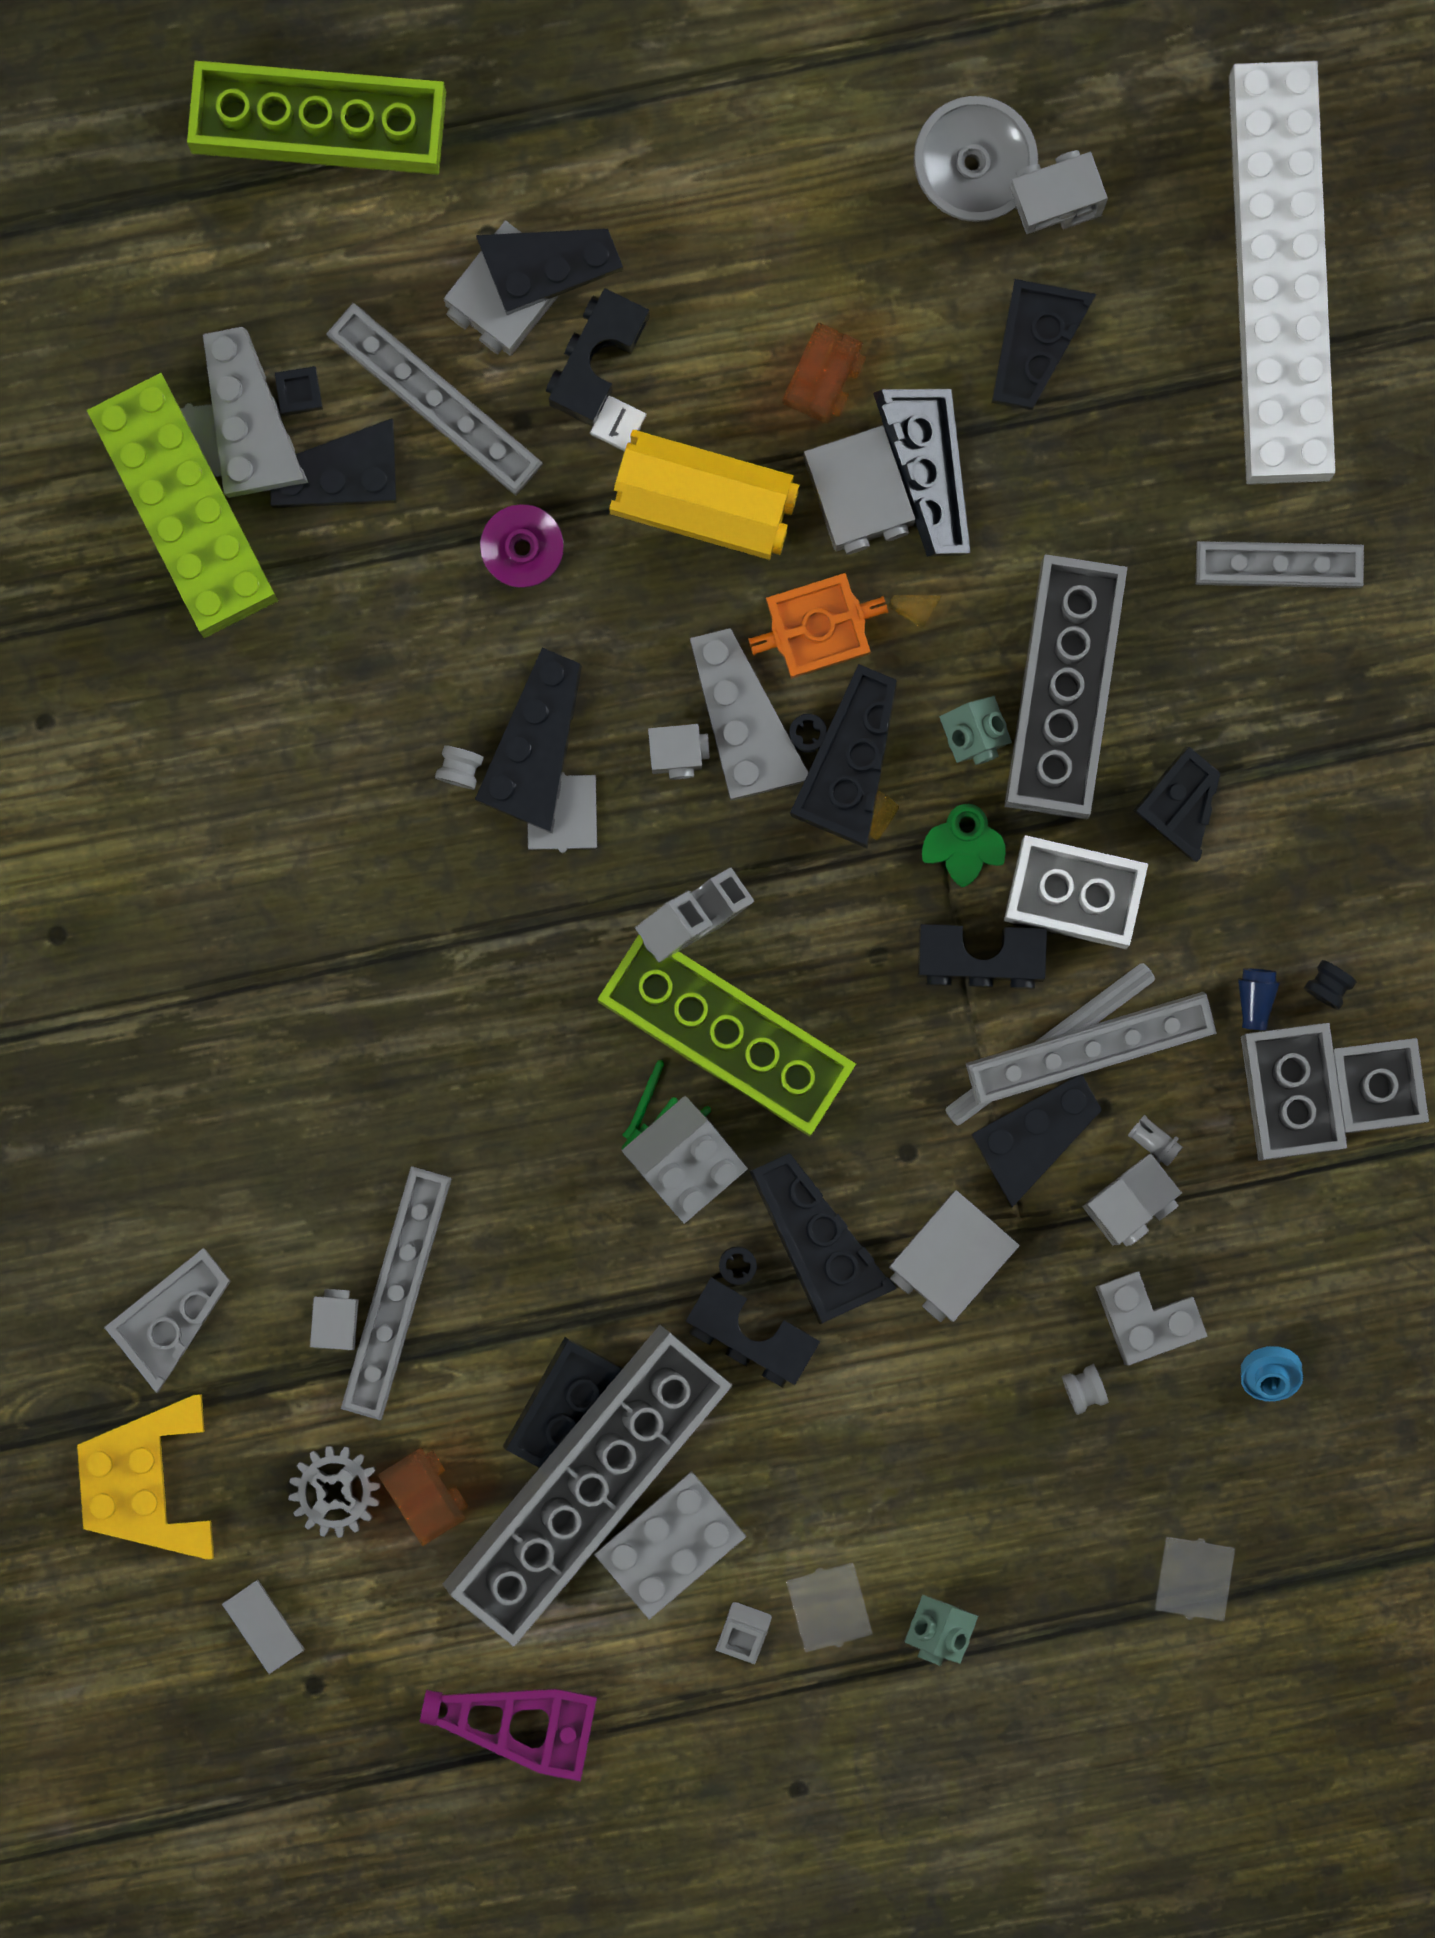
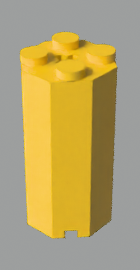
M632 430L630 435L631 443H627L614 487V491L618 492L615 501L611 500L609 508L611 515L768 560L771 559L772 553L781 555L788 527L787 524L782 523L784 513L788 515L793 514L799 493V485L793 483L794 475Z

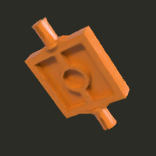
M846 573L767 597L766 602L772 618V632L748 638L753 655L777 647V650L785 659L792 679L870 654L871 651L864 632L865 619L884 613L887 614L888 608L887 605H884V596L860 604L851 592Z

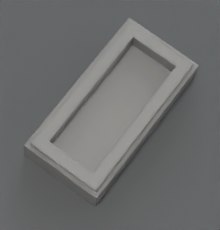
M259 1580L222 1604L268 1674L305 1650Z

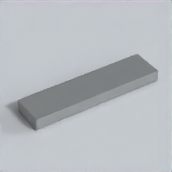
M1198 541L1196 543V585L1363 587L1364 545Z

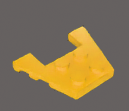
M202 1394L190 1396L77 1445L83 1529L203 1559L214 1558L211 1520L167 1523L161 1436L205 1432Z

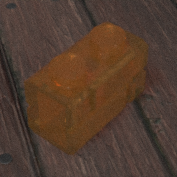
M817 323L783 396V404L827 424L832 414L840 417L849 397L848 393L843 392L849 377L857 380L867 358L860 354L863 343L824 324Z

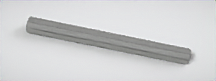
M1144 963L1139 964L1035 1042L1099 1023L1154 982L1155 977ZM970 1089L947 1106L946 1113L952 1122L958 1126L989 1103L978 1105L975 1101L973 1089Z

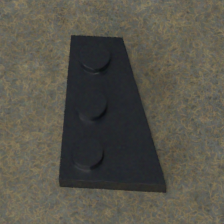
M1014 280L992 403L1033 410L1095 299L1096 294L1024 280Z
M393 418L295 454L308 483L271 490L272 508L397 503Z
M1081 1074L971 1134L1011 1208L1102 1109Z
M564 1337L503 1445L504 1449L540 1468L623 1367Z

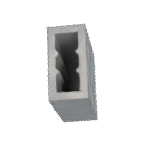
M505 220L495 234L521 232ZM481 251L444 297L446 307L449 308V311L446 313L447 316L464 329L471 325L482 334L479 340L491 351L499 354L503 350L512 356L558 296L506 315Z
M883 425L804 451L803 459L835 552L845 549L846 554H853L870 547L869 540L884 536L886 541H891L909 534L908 527L914 526L915 517Z
M955 1190L889 1265V1268L895 1272L890 1279L908 1295L913 1290H916L927 1301L922 1307L940 1323L945 1317L954 1322L1020 1245Z

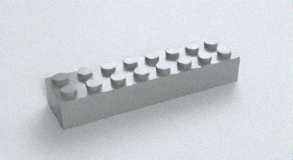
M659 1325L444 1581L443 1586L454 1599L514 1647L732 1385L664 1327Z

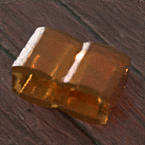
M420 1447L380 1472L378 1476L421 1545L424 1546L464 1521L466 1517L462 1511L468 1508V1505L456 1486L448 1490L440 1475L446 1472L435 1452L431 1450L426 1454L423 1448Z

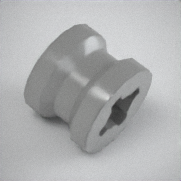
M444 745L442 751L444 757L443 766L437 769L435 778L455 786L475 789L477 783L474 777L476 768L482 765L484 757L474 752Z
M1094 1364L1085 1367L1083 1373L1078 1375L1069 1373L1062 1376L1067 1394L1077 1415L1084 1413L1088 1406L1095 1403L1100 1406L1109 1403Z

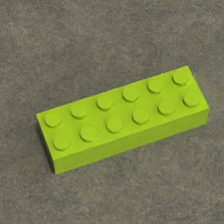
M195 61L187 144L192 154L439 175L446 101L445 85L442 81Z
M162 373L88 409L87 412L201 635L206 638L277 602L278 599Z
M640 935L637 936L597 999L598 1003L809 1137L856 1065V1063L678 951L663 961L658 962L655 956L645 947Z

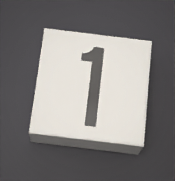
M608 396L590 433L625 451L627 443H631L630 435L632 430L639 431L646 413Z

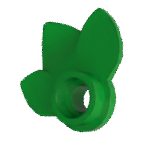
M962 804L955 807L950 812L946 823L935 826L929 831L922 847L923 862L929 864L945 861L950 877L961 888L968 886L977 878L982 869L983 862L988 865L1002 866L1006 854V847L1002 836L988 827L985 813L973 804ZM971 818L975 823L974 830L970 833L961 831L959 827L961 819Z

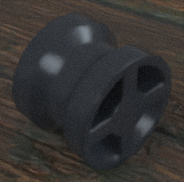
M1322 959L1317 966V976L1314 980H1309L1304 989L1322 1003L1339 1010L1344 1003L1343 995L1347 990L1353 989L1357 981L1339 967Z

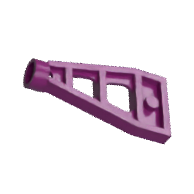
M556 1688L443 1694L442 1692L426 1690L420 1723L437 1725L537 1773L581 1781L597 1696ZM441 1702L445 1703L448 1708L447 1714L442 1718L438 1717ZM476 1705L500 1707L503 1711L500 1731L492 1735L473 1729L468 1723L470 1709ZM541 1709L548 1714V1729L542 1746L531 1748L516 1741L511 1736L509 1731L510 1721L516 1712L520 1710Z

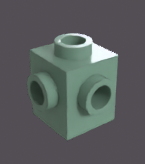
M995 696L966 703L939 716L948 739V744L957 763L973 759L975 765L991 761L999 757L997 749L1012 743L1006 722L1001 715Z
M922 1595L905 1643L919 1648L918 1657L941 1666L944 1659L961 1664L978 1616L951 1604Z

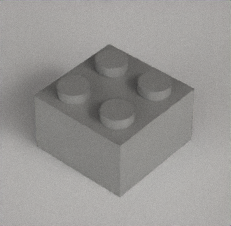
M1417 1038L1333 1049L1345 1134L1429 1122Z
M686 1096L680 1099L621 1150L684 1224L748 1169L711 1123Z

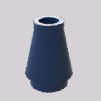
M1255 968L1243 969L1242 978H1238L1243 1017L1242 1028L1267 1030L1268 1019L1280 982L1276 981V971Z

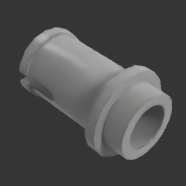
M1146 1115L1139 1120V1123L1128 1134V1137L1134 1139L1155 1156L1158 1163L1162 1162L1167 1167L1183 1148L1177 1143L1179 1140L1177 1136L1172 1139L1151 1122Z

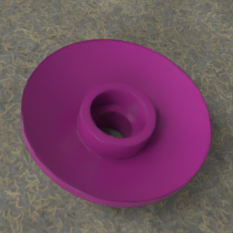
M523 504L509 506L497 512L486 524L480 541L481 556L487 570L498 581L517 588L538 585L552 576L561 562L564 549L562 533L556 521L544 510ZM520 541L527 542L531 547L529 553L524 556L518 555L514 550L515 545Z

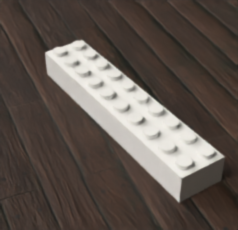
M1317 61L1234 64L1229 75L1246 481L1247 484L1330 481L1335 474Z

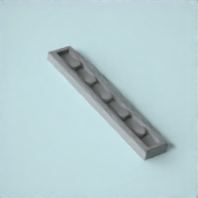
M352 303L326 333L327 337L514 495H517L543 465L542 461L355 303Z
M1200 992L966 1063L975 1101L978 1105H982L1216 1034V1029L1207 994Z
M412 1166L410 1168L341 1409L377 1420H382L452 1180L450 1177Z

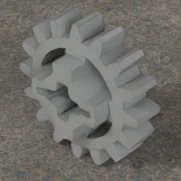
M332 1446L326 1447L324 1458H321L316 1451L311 1452L312 1464L310 1466L303 1462H299L297 1465L303 1473L302 1477L290 1478V1483L298 1486V1492L289 1495V1500L299 1501L301 1505L294 1512L295 1517L306 1514L309 1519L305 1524V1528L310 1529L315 1524L321 1525L320 1536L323 1537L327 1535L330 1528H335L338 1538L343 1537L344 1526L347 1525L354 1532L359 1531L360 1527L357 1521L359 1518L366 1521H371L373 1518L370 1512L366 1510L368 1505L378 1506L380 1503L378 1499L371 1497V1491L381 1488L380 1483L370 1482L369 1476L376 1471L375 1467L364 1470L361 1464L365 1456L360 1454L354 1460L350 1459L349 1447H344L340 1456L335 1455ZM329 1463L345 1465L338 1474L327 1475L318 1469ZM357 1475L363 1487L362 1501L354 1496L352 1482ZM320 1480L332 1485L340 1481L344 1485L341 1492L351 1504L338 1498L332 1502L328 1501L326 1497L329 1491ZM308 1482L316 1488L317 1502L313 1508L307 1497ZM342 1508L351 1514V1516L341 1520L325 1518L333 1509Z

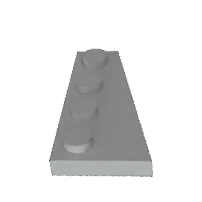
M237 327L203 334L224 495L231 498L308 483L295 455V448L291 438L287 434L279 415L280 411L275 398L272 397L266 383V376L248 331L244 327Z
M731 628L690 638L730 800L804 783L808 771Z

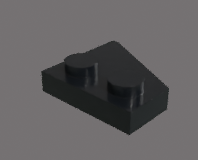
M1185 747L1133 811L1191 861L1198 862L1202 855L1201 844L1205 827L1209 825L1212 812V797L1217 791L1221 773L1192 748Z

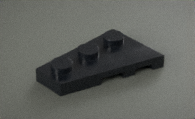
M608 229L476 235L506 315L623 271L622 263Z

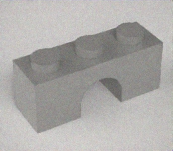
M729 868L709 879L692 893L687 891L667 902L636 926L635 929L641 936L645 947L655 956L658 962H661L719 929L755 901L733 869Z

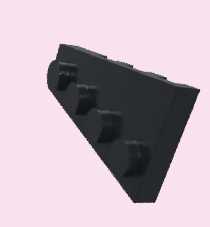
M545 648L541 649L475 798L481 804L552 834L555 823L557 799H559L562 783L563 764L569 743L570 724L574 715L582 669L580 663Z

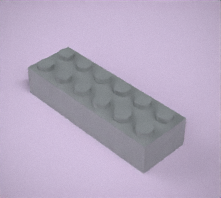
M1044 555L1041 562L1005 807L1080 819H1088L1091 815L1128 567Z

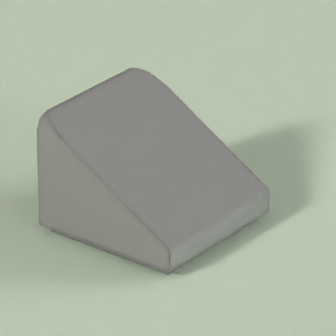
M733 1602L716 1651L755 1665L770 1625L771 1615Z

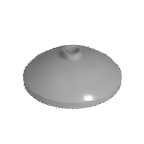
M984 96L958 98L938 108L922 126L914 149L915 173L927 198L944 213L965 221L992 220L1013 210L1016 204L1010 191L1012 179L1017 177L1016 172L1020 169L1038 164L1036 142L1025 120L1007 104ZM966 157H972L977 161L978 167L976 170L971 171L965 167L964 160Z

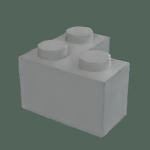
M1079 150L1070 151L1058 156L1055 159L1056 164L1042 169L1039 164H1034L1016 172L1017 177L1012 179L1010 191L1026 234L1061 223L1062 229H1066L1102 216L1108 197L1091 152L1080 155Z
M1150 1153L1082 1205V1207L1113 1246L1123 1242L1127 1247L1149 1232L1145 1224L1152 1219V1216L1155 1215L1160 1221L1175 1210L1179 1205L1174 1199L1181 1195L1182 1192Z
M1139 1271L1095 1286L1124 1365H1131L1208 1337L1193 1297H1187L1153 1310Z

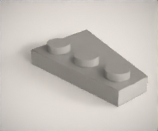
M203 1248L104 1328L154 1391L159 1393L231 1281L206 1249Z

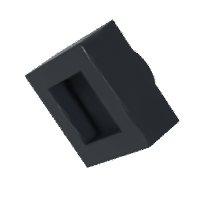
M316 366L274 373L282 416L323 410Z

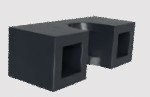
M604 288L600 298L593 295L583 314V318L588 321L581 335L576 332L572 335L564 352V355L568 356L569 359L563 371L558 369L554 371L546 388V392L551 394L549 397L551 407L592 427L608 396H611L613 392L612 383L598 377L592 371L590 364L593 356L599 350L606 347H616L632 354L650 318L649 309Z
M921 924L919 927L918 977L927 978L926 985L952 986V979H969V987L989 988L993 987L994 980L1010 981V988L1035 989V982H1043L1045 980L1047 929L1005 927L1002 930V947L999 954L992 959L979 960L970 956L964 948L962 939L963 926Z
M710 1278L686 1319V1322L693 1325L689 1333L709 1345L712 1344L714 1338L729 1346L725 1354L746 1367L750 1360L765 1367L762 1376L782 1388L787 1381L795 1385L820 1341L783 1320L777 1332L768 1340L753 1341L747 1338L741 1332L738 1323L739 1313L747 1298Z

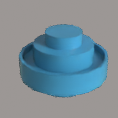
M1266 1346L1256 1349L1247 1355L1241 1364V1384L1246 1393L1255 1399L1280 1401L1296 1393L1303 1383L1302 1363L1295 1353L1286 1348Z

